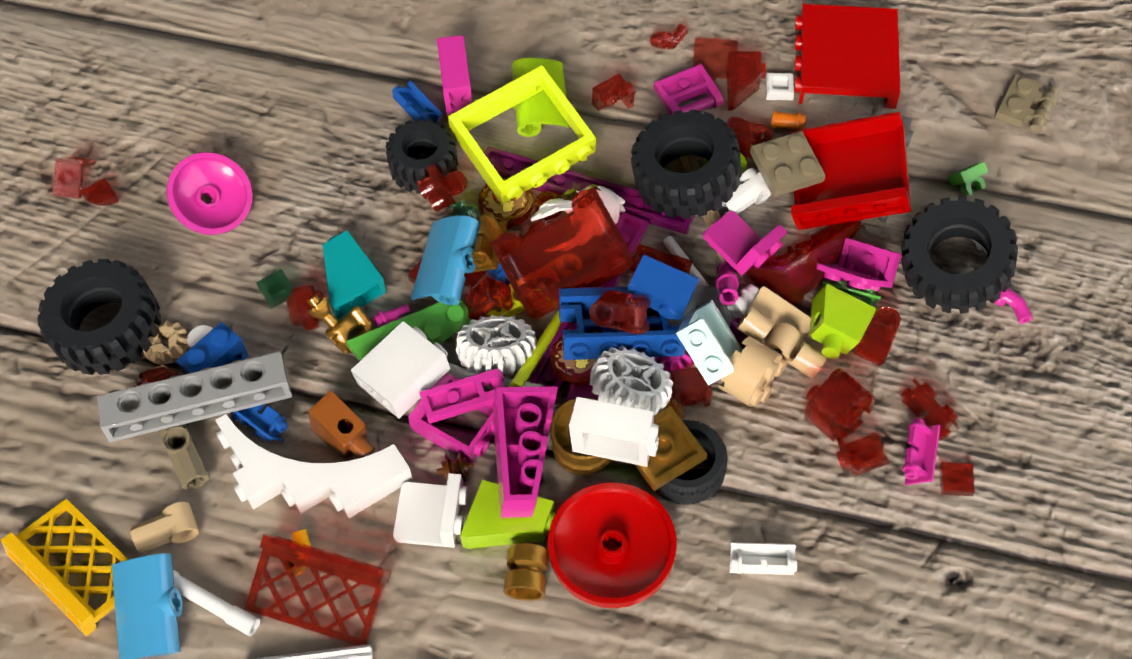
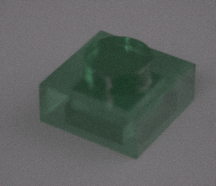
M282 269L256 282L259 291L271 309L297 295Z

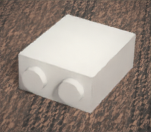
M403 321L355 365L351 372L357 384L397 418H400L420 399L419 392L432 388L451 368L446 358L448 353L439 343L435 342L432 344L427 340L426 335L421 329L416 326L411 328Z

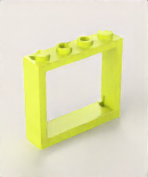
M543 65L448 116L451 133L501 204L513 198L517 200L525 191L532 187L538 188L542 186L548 178L555 174L565 173L571 165L578 161H586L587 156L596 152V137ZM544 90L579 139L503 181L469 131Z

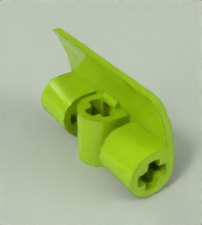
M521 58L512 63L513 81L543 65L566 96L562 62L545 58ZM544 90L514 106L517 132L521 136L532 137L538 135L542 129L541 124L569 128V124Z

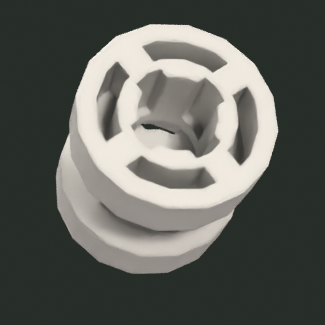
M749 284L741 290L738 300L735 299V304L726 305V308L734 318L743 317L759 289Z

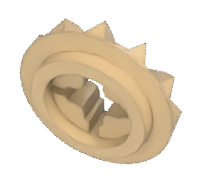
M166 320L160 326L156 324L159 333L156 337L149 336L148 339L152 346H150L147 353L144 350L142 352L149 361L156 364H169L178 360L189 346L187 331L178 322L174 324ZM163 335L168 339V346L170 348L167 349L166 346L161 344L160 336Z

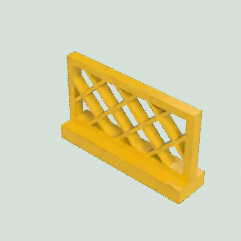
M67 498L16 536L11 532L1 539L7 556L86 637L97 629L95 623L115 608L112 565L128 559ZM65 511H68L73 516L72 526H55L56 518ZM36 533H47L45 546H31L26 540ZM53 533H70L68 546H51ZM76 533H90L93 536L91 546H74ZM50 553H67L65 566H51L48 563ZM73 553H90L88 566H71ZM96 553H110L113 556L112 565L94 566ZM58 573H64L63 578ZM87 573L85 586H70L68 584L69 574ZM93 573H110L109 586H91ZM90 594H107V601L97 610H94L88 604Z

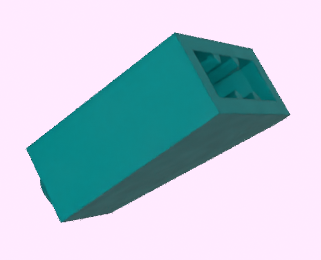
M348 231L335 235L322 244L329 301L333 315L337 319L348 313L354 306L358 305L362 308L387 293L383 277Z

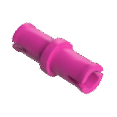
M722 262L719 264L720 267H717L716 288L719 289L720 302L724 305H733L736 303L735 299L738 300L737 289L739 287V279L735 274V269L728 262Z

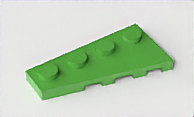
M461 300L458 305H446L439 302L350 339L345 344L360 362L404 321L411 328L416 326L421 329L426 335L427 340L432 344L437 342L442 345L459 332L463 325H468L470 320H474L475 317Z

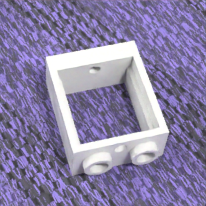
M576 397L569 424L573 452L646 467L648 466L649 457L656 456L659 438H657L659 425L654 424V412Z

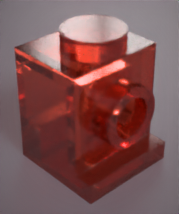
M697 367L670 372V380L673 382V392L670 401L673 400L674 406L683 405L689 407L699 402H703L704 407L711 405V384H707Z

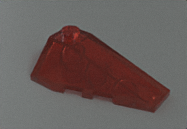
M861 221L834 224L810 236L811 240L792 243L787 246L788 252L776 257L775 254L770 256L758 269L755 266L750 268L746 275L760 288L765 286L790 304L800 302L804 299V295L813 290L824 276L823 271L816 269L817 263L833 265L842 253L845 239H853L862 227Z

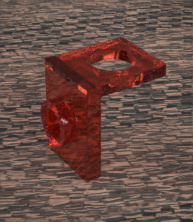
M73 156L55 158L53 195L81 199L84 166L94 165L96 160Z

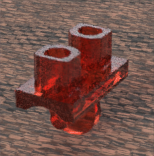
M434 164L427 167L429 176L417 182L425 200L429 199L435 212L448 206L453 212L460 210L461 207L453 198V195H458L466 189L468 182L465 175L460 171H453L444 177Z

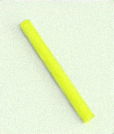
M559 311L555 313L537 341L536 349L532 350L533 355L526 358L525 363L520 367L509 387H523L562 323L559 319Z

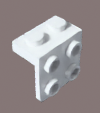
M449 473L447 485L405 482L402 484L393 532L396 542L456 547L457 535L461 534L464 517L460 515L461 507L466 505L468 497V486H463L461 474Z

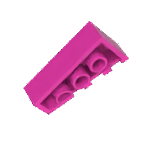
M558 386L496 387L493 420L500 518L533 516Z

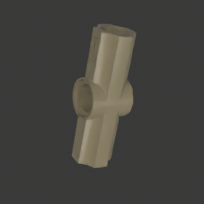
M186 424L158 430L184 490H195L204 486L209 477ZM185 442L180 448H175L177 444Z

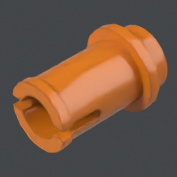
M774 110L771 128L798 131L805 128L807 115H801L802 112L793 114Z

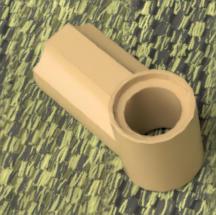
M188 502L171 504L163 510L162 515L130 527V534L139 554L169 542L176 544L185 543L197 537L199 531Z

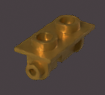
M485 212L479 218V235L477 236L475 249L471 254L473 263L476 264L473 272L495 270L499 266L508 222H497L494 214L491 212Z

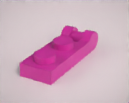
M493 369L419 392L428 423H434L492 405L496 387H504L503 382L505 378L503 372L500 369ZM491 386L493 390L484 392L483 387Z

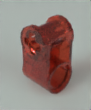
M730 117L727 120V126L733 129L738 140L740 153L745 157L752 158L750 150L753 145L773 140V132L766 125L749 122L739 117Z
M608 290L590 307V318L596 325L622 330L630 334L646 333L650 327L647 321V309L650 307L651 301L643 295Z
M882 307L875 312L862 339L855 348L854 355L882 367L901 322V317L897 310L891 307Z

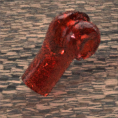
M679 24L672 32L660 31L653 33L650 37V43L653 47L659 49H675L687 35L688 29L684 25Z

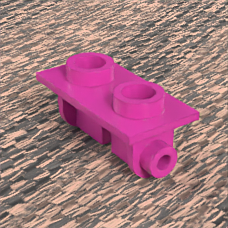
M913 419L912 423L908 425V443L910 448H907L905 465L902 467L906 477L905 485L933 482L940 425L927 427L924 420Z

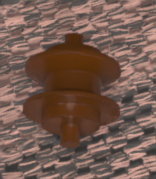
M458 452L457 458L452 460L445 454L446 461L441 462L442 468L436 469L437 475L444 474V478L447 480L449 473L461 474L462 480L466 482L465 476L469 475L468 469L474 468L473 461L467 463L466 457H461L460 452Z

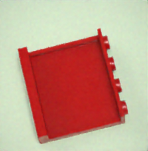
M802 4L801 15L796 14L795 30H799V35L795 36L794 50L799 51V55L795 56L794 71H799V76H795L794 92L799 93V104H803L804 94L809 93L885 98L886 109H896L900 96L898 9Z
M900 112L885 113L868 118H857L852 121L830 123L825 126L809 129L803 128L798 131L789 132V135L800 131L803 132L826 175L824 182L794 191L795 205L791 206V216L797 230L912 212L906 135Z

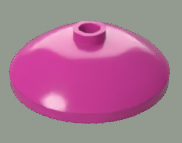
M197 153L180 161L170 174L166 188L167 201L176 219L188 229L204 235H220L232 231L244 221L252 205V188L245 172L233 160L216 153ZM202 196H208L211 202L205 203L202 200Z

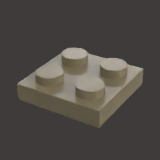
M802 131L751 147L750 154L773 198L824 182L826 175Z

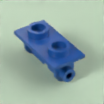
M412 80L409 81L406 87L398 85L393 88V99L398 102L415 122L416 119L422 118V121L432 119L434 124L438 123L443 113Z
M265 404L235 411L232 414V417L244 425L250 424L256 429L254 434L266 442H270V440L284 441L278 434L279 432L283 433L286 431L289 423L286 422L285 416L281 415L271 406H267L262 414L260 411Z

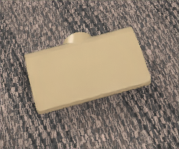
M763 286L746 310L737 329L781 354L784 361L811 379L815 377L826 361L827 357L822 354L824 344L812 339L809 335L811 317Z

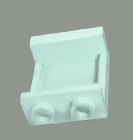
M713 300L687 313L676 332L708 385L734 371L735 368L730 358L735 350L742 352L743 349Z

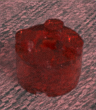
M837 368L821 386L815 385L808 391L806 399L809 402L804 411V416L831 441L834 442L836 439L840 442L853 434L861 426L863 421L859 418L864 411L870 414L875 403V396L847 372Z

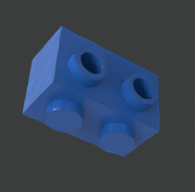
M643 255L629 283L626 297L638 306H647L658 311L665 318L681 321L695 293L699 279Z
M221 322L176 361L183 375L198 372L204 368H214L230 364L236 360H245L249 355L242 339Z

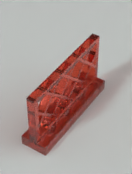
M263 534L259 546L263 549L244 610L355 645L368 644L385 584L389 583L392 570L277 535ZM270 556L279 558L286 570L272 579L266 569ZM288 561L297 565L291 568ZM305 566L310 568L315 581L301 588L293 572ZM318 571L325 572L327 574L321 577ZM288 575L296 592L281 599L274 583ZM334 575L340 577L346 590L331 597L323 581ZM348 580H351V581H354V582H357V583L354 584L353 586H350ZM318 584L326 601L311 609L303 592ZM362 585L374 587L375 590L371 602L361 607L353 590ZM269 587L276 603L267 608L255 605L259 591ZM348 594L356 610L341 618L334 601ZM299 596L306 612L298 617H292L289 615L284 603ZM328 605L336 622L324 627L319 625L314 612ZM279 607L281 613L273 611V609ZM369 608L368 614H367V617H366V615H365V613H364V610H366V609ZM357 614L364 624L361 637L350 635L344 624L346 620ZM308 616L311 622L302 619ZM339 626L341 632L332 628Z

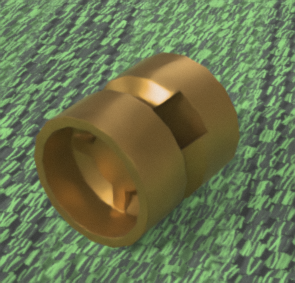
M519 543L508 547L506 567L510 571L505 574L503 589L506 596L524 601H536L545 597L547 579L542 572L548 570L549 552L546 548L528 543Z

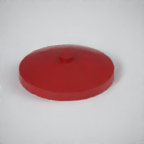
M623 483L595 484L573 494L558 509L552 520L548 535L549 559L559 582L579 600L602 608L628 607L651 597L668 579L676 557L677 538L675 527L666 509L646 491Z

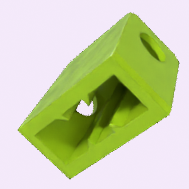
M827 283L813 297L809 335L812 339L824 344L822 354L825 357L836 359L840 356V353H849L860 342L876 308Z

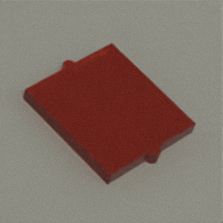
M717 37L714 39L695 38L693 67L702 64L712 80L717 78L736 79L738 41L719 40Z

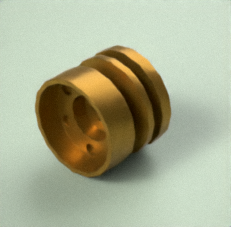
M573 399L559 407L552 418L550 431L552 450L555 460L565 471L573 475L590 476L600 473L609 466L612 459L573 452L569 430L576 399Z

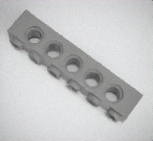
M280 351L265 353L260 357L247 360H236L219 367L204 368L198 372L186 375H175L169 379L153 383H142L133 388L113 390L107 394L97 396L100 428L110 443L291 398L292 393L286 365Z

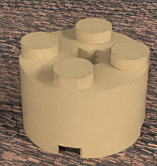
M749 336L742 342V344L746 345L742 352L735 350L732 354L730 361L735 369L731 374L720 379L725 383L719 384V388L747 406L756 407L760 401L764 403L769 398L773 390L770 384L775 376L779 377L782 374L787 362L782 359L781 354Z

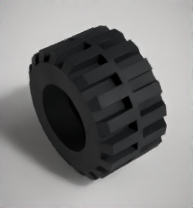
M422 118L412 123L409 120L405 122V126L399 125L396 127V133L389 135V141L386 142L388 165L392 179L396 180V184L400 188L404 186L405 191L410 193L416 190V194H422L423 191H428L429 194L433 193L436 188L439 190L443 189L445 182L450 183L453 180L452 175H456L458 166L454 136H452L448 128L444 129V124L440 122L434 124L432 119L422 121ZM421 153L433 154L432 156L425 159L412 158L413 156Z

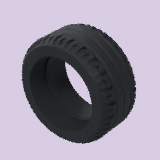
M682 419L683 423L711 460L712 468L706 475L695 480L675 478L655 490V492L667 501H672V503L690 505L691 503L696 504L709 499L721 487L726 474L728 455L723 440L713 428L705 425V423H700V421Z

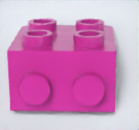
M729 211L705 230L703 238L742 276L753 266L758 269L770 256H773L783 246L780 240L788 232L779 224L762 239L734 211Z
M846 238L838 266L817 263L816 269L823 271V277L835 281L843 280L849 282L850 286L866 290L868 288L880 291L881 287L892 288L902 254Z

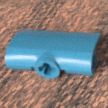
M451 216L432 223L411 295L413 301L422 297L432 296L438 302L446 305L459 304L466 280L464 274L472 273L476 268L471 254L474 251L479 233V221L469 216Z
M154 554L113 564L112 576L119 659H139L180 653L179 628L176 617H179L182 613L183 602L179 590L173 587L172 554Z

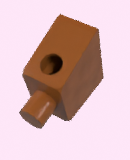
M331 390L308 411L311 431L342 458L346 459L352 453L358 458L374 453L376 448L366 440L367 428L364 422Z

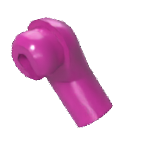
M1010 288L1006 292L1001 291L1000 299L995 302L996 305L1002 307L1008 303L1012 307L1019 324L1027 323L1033 319L1022 296Z

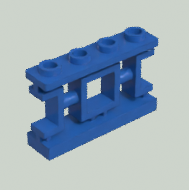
M628 287L559 289L558 311L560 322H575L576 326L575 330H563L562 346L564 360L598 359L603 351H609L611 347L619 350L620 346H624L627 350L635 348L640 353L644 351L648 357L683 356L685 354V347L676 334L680 326H669L668 318L660 315L658 311L647 306L641 307L634 304L631 299L626 297ZM654 315H657V317H643V316H654ZM598 317V319H583V318ZM634 320L635 328H608L607 321ZM645 329H660V331H645ZM584 331H600V333H584Z

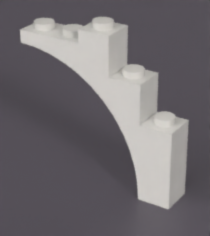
M227 414L215 420L220 428V431L216 433L224 449L230 446L234 452L230 459L237 469L233 475L238 484L234 485L233 488L241 502L248 500L253 509L282 493L289 507L296 505L301 514L325 499L330 498L337 512L343 509L347 517L351 518L401 488L403 483L413 480L410 467L394 444L366 457L345 462H301L281 457L256 445L244 436L232 423Z

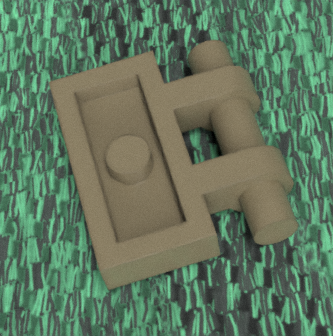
M1016 74L995 118L1021 128L1024 121L1032 123L1030 126L1032 131L1040 132L1050 119V110L1058 102L1057 95L1059 89L1055 86H1050L1047 92H1040L1039 89L1042 83ZM1032 103L1040 106L1037 110L1031 109L1030 107Z

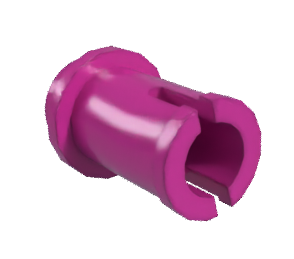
M403 304L384 312L378 310V314L373 315L376 328L410 315L406 314L399 317L400 314L410 311L408 305Z

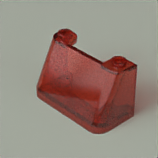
M595 187L582 190L574 196L571 203L572 212L532 234L521 238L518 233L504 232L497 239L490 242L515 294L528 315L532 318L542 317L559 308V289L597 288L623 274L633 265V258L625 240Z

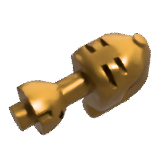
M314 295L307 301L311 306L307 311L313 317L320 318L329 327L325 332L326 336L344 354L352 353L345 344L348 341V333L357 326L362 327V330L355 337L374 330L372 321L358 305L337 319L331 312L330 303L326 296L319 298L317 295Z

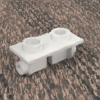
M731 542L730 573L794 575V572H797V559H795L796 544Z

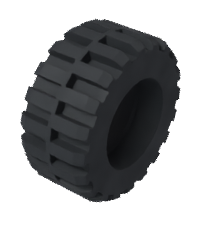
M691 109L689 112H682V110L674 111V114L669 116L666 113L659 116L658 121H651L645 127L646 131L642 130L636 137V142L631 150V165L638 194L641 195L644 203L648 206L651 205L652 210L660 214L664 211L668 217L676 218V215L682 216V219H691L693 215L705 216L707 211L712 210L714 212L721 208L722 202L727 203L733 197V192L739 187V178L742 171L739 143L733 129L727 126V123L721 118L715 119L711 113L704 112V114H701L698 110ZM682 156H699L709 160L703 167L687 173H676L664 168L668 163Z
M958 196L957 201H950V198L947 197L940 199V204L937 206L934 203H930L925 206L924 214L918 212L912 218V225H907L901 245L903 272H905V280L908 287H913V294L918 299L925 297L926 305L933 309L936 305L942 306V312L951 313V309H959L960 314L969 313V308L975 307L977 311L986 308V301L989 300L991 303H995L1000 299L1001 291H1007L1011 285V278L1014 277L1018 246L1016 245L1017 236L1015 230L1010 229L1011 222L1006 216L999 217L1000 210L993 205L987 208L984 206L985 201L977 198L974 202L967 201V196ZM966 237L981 244L986 250L988 258L975 271L966 274H952L938 268L932 262L930 253L937 244L945 239Z
M98 259L96 263L89 260L82 262L83 265L77 268L76 266L67 269L68 273L63 276L59 275L54 279L53 282L55 284L52 287L48 286L43 295L45 300L40 301L38 308L40 314H38L37 321L43 339L62 363H65L68 368L74 371H81L83 374L93 375L95 371L99 375L110 374V370L120 371L125 369V365L131 361L133 364L137 362L142 351L144 350L147 353L150 346H152L148 339L149 336L156 337L158 335L159 329L156 324L159 326L161 324L159 303L143 276L132 266H126L124 262L117 260L111 263L109 259ZM109 303L121 304L117 315L105 326L91 331H79L83 319L95 308Z

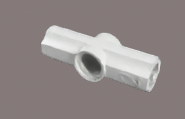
M750 168L741 175L739 187L733 192V197L727 203L722 202V207L719 208V212L723 216L729 211L739 214L751 204L759 205L770 197L771 193L759 169Z

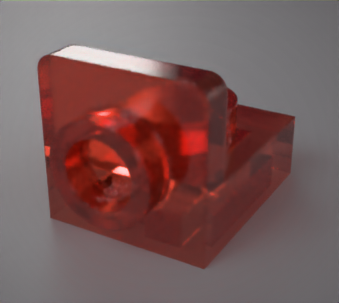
M617 74L592 88V105L599 111L621 100L630 109L634 106L635 89L629 81H625L620 74Z

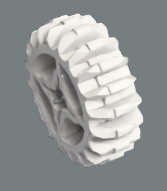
M491 314V317L485 318L480 316L478 321L470 320L469 325L462 326V330L458 332L456 339V354H458L461 366L467 367L468 372L476 371L477 374L493 369H500L503 374L513 375L514 371H518L525 363L526 358L533 355L532 350L536 349L537 341L531 325L525 324L523 319L516 320L515 316L508 318L504 314L501 316H493Z
M620 346L618 350L611 347L609 351H603L591 369L589 383L593 386L592 393L599 395L598 401L652 411L655 416L665 409L673 392V382L669 379L670 373L663 370L664 365L656 363L655 357L646 356L644 351L642 353L637 352L635 348L627 350L624 346Z

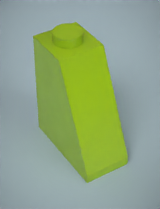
M482 479L460 534L462 547L473 549L545 541L547 532L550 530L552 520L556 514L554 513V501L537 496L532 517L500 518L498 484Z

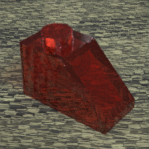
M729 51L726 66L728 111H733L757 92L761 79L766 78V63L761 62V52Z

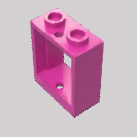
M463 35L436 38L447 121L449 115L472 103Z
M446 373L432 388L459 379ZM421 400L408 416L412 431L456 456L460 452L461 457H466L467 462H474L477 457H482L489 446V440L494 434L493 404L476 409L489 416V418L469 446L430 425Z

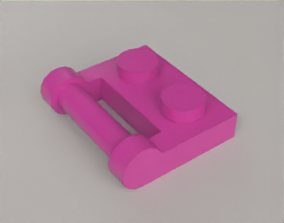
M702 64L654 82V91L669 115L674 114V111L682 110V112H689L690 109L702 111L712 106L716 108L724 104L720 91ZM704 93L708 95L706 98L680 108L677 105Z

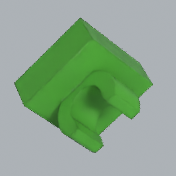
M981 162L948 175L951 186L961 184L963 195L968 196L973 194L971 183L975 184L977 190H982L986 187L985 181L979 176L988 173L985 162Z

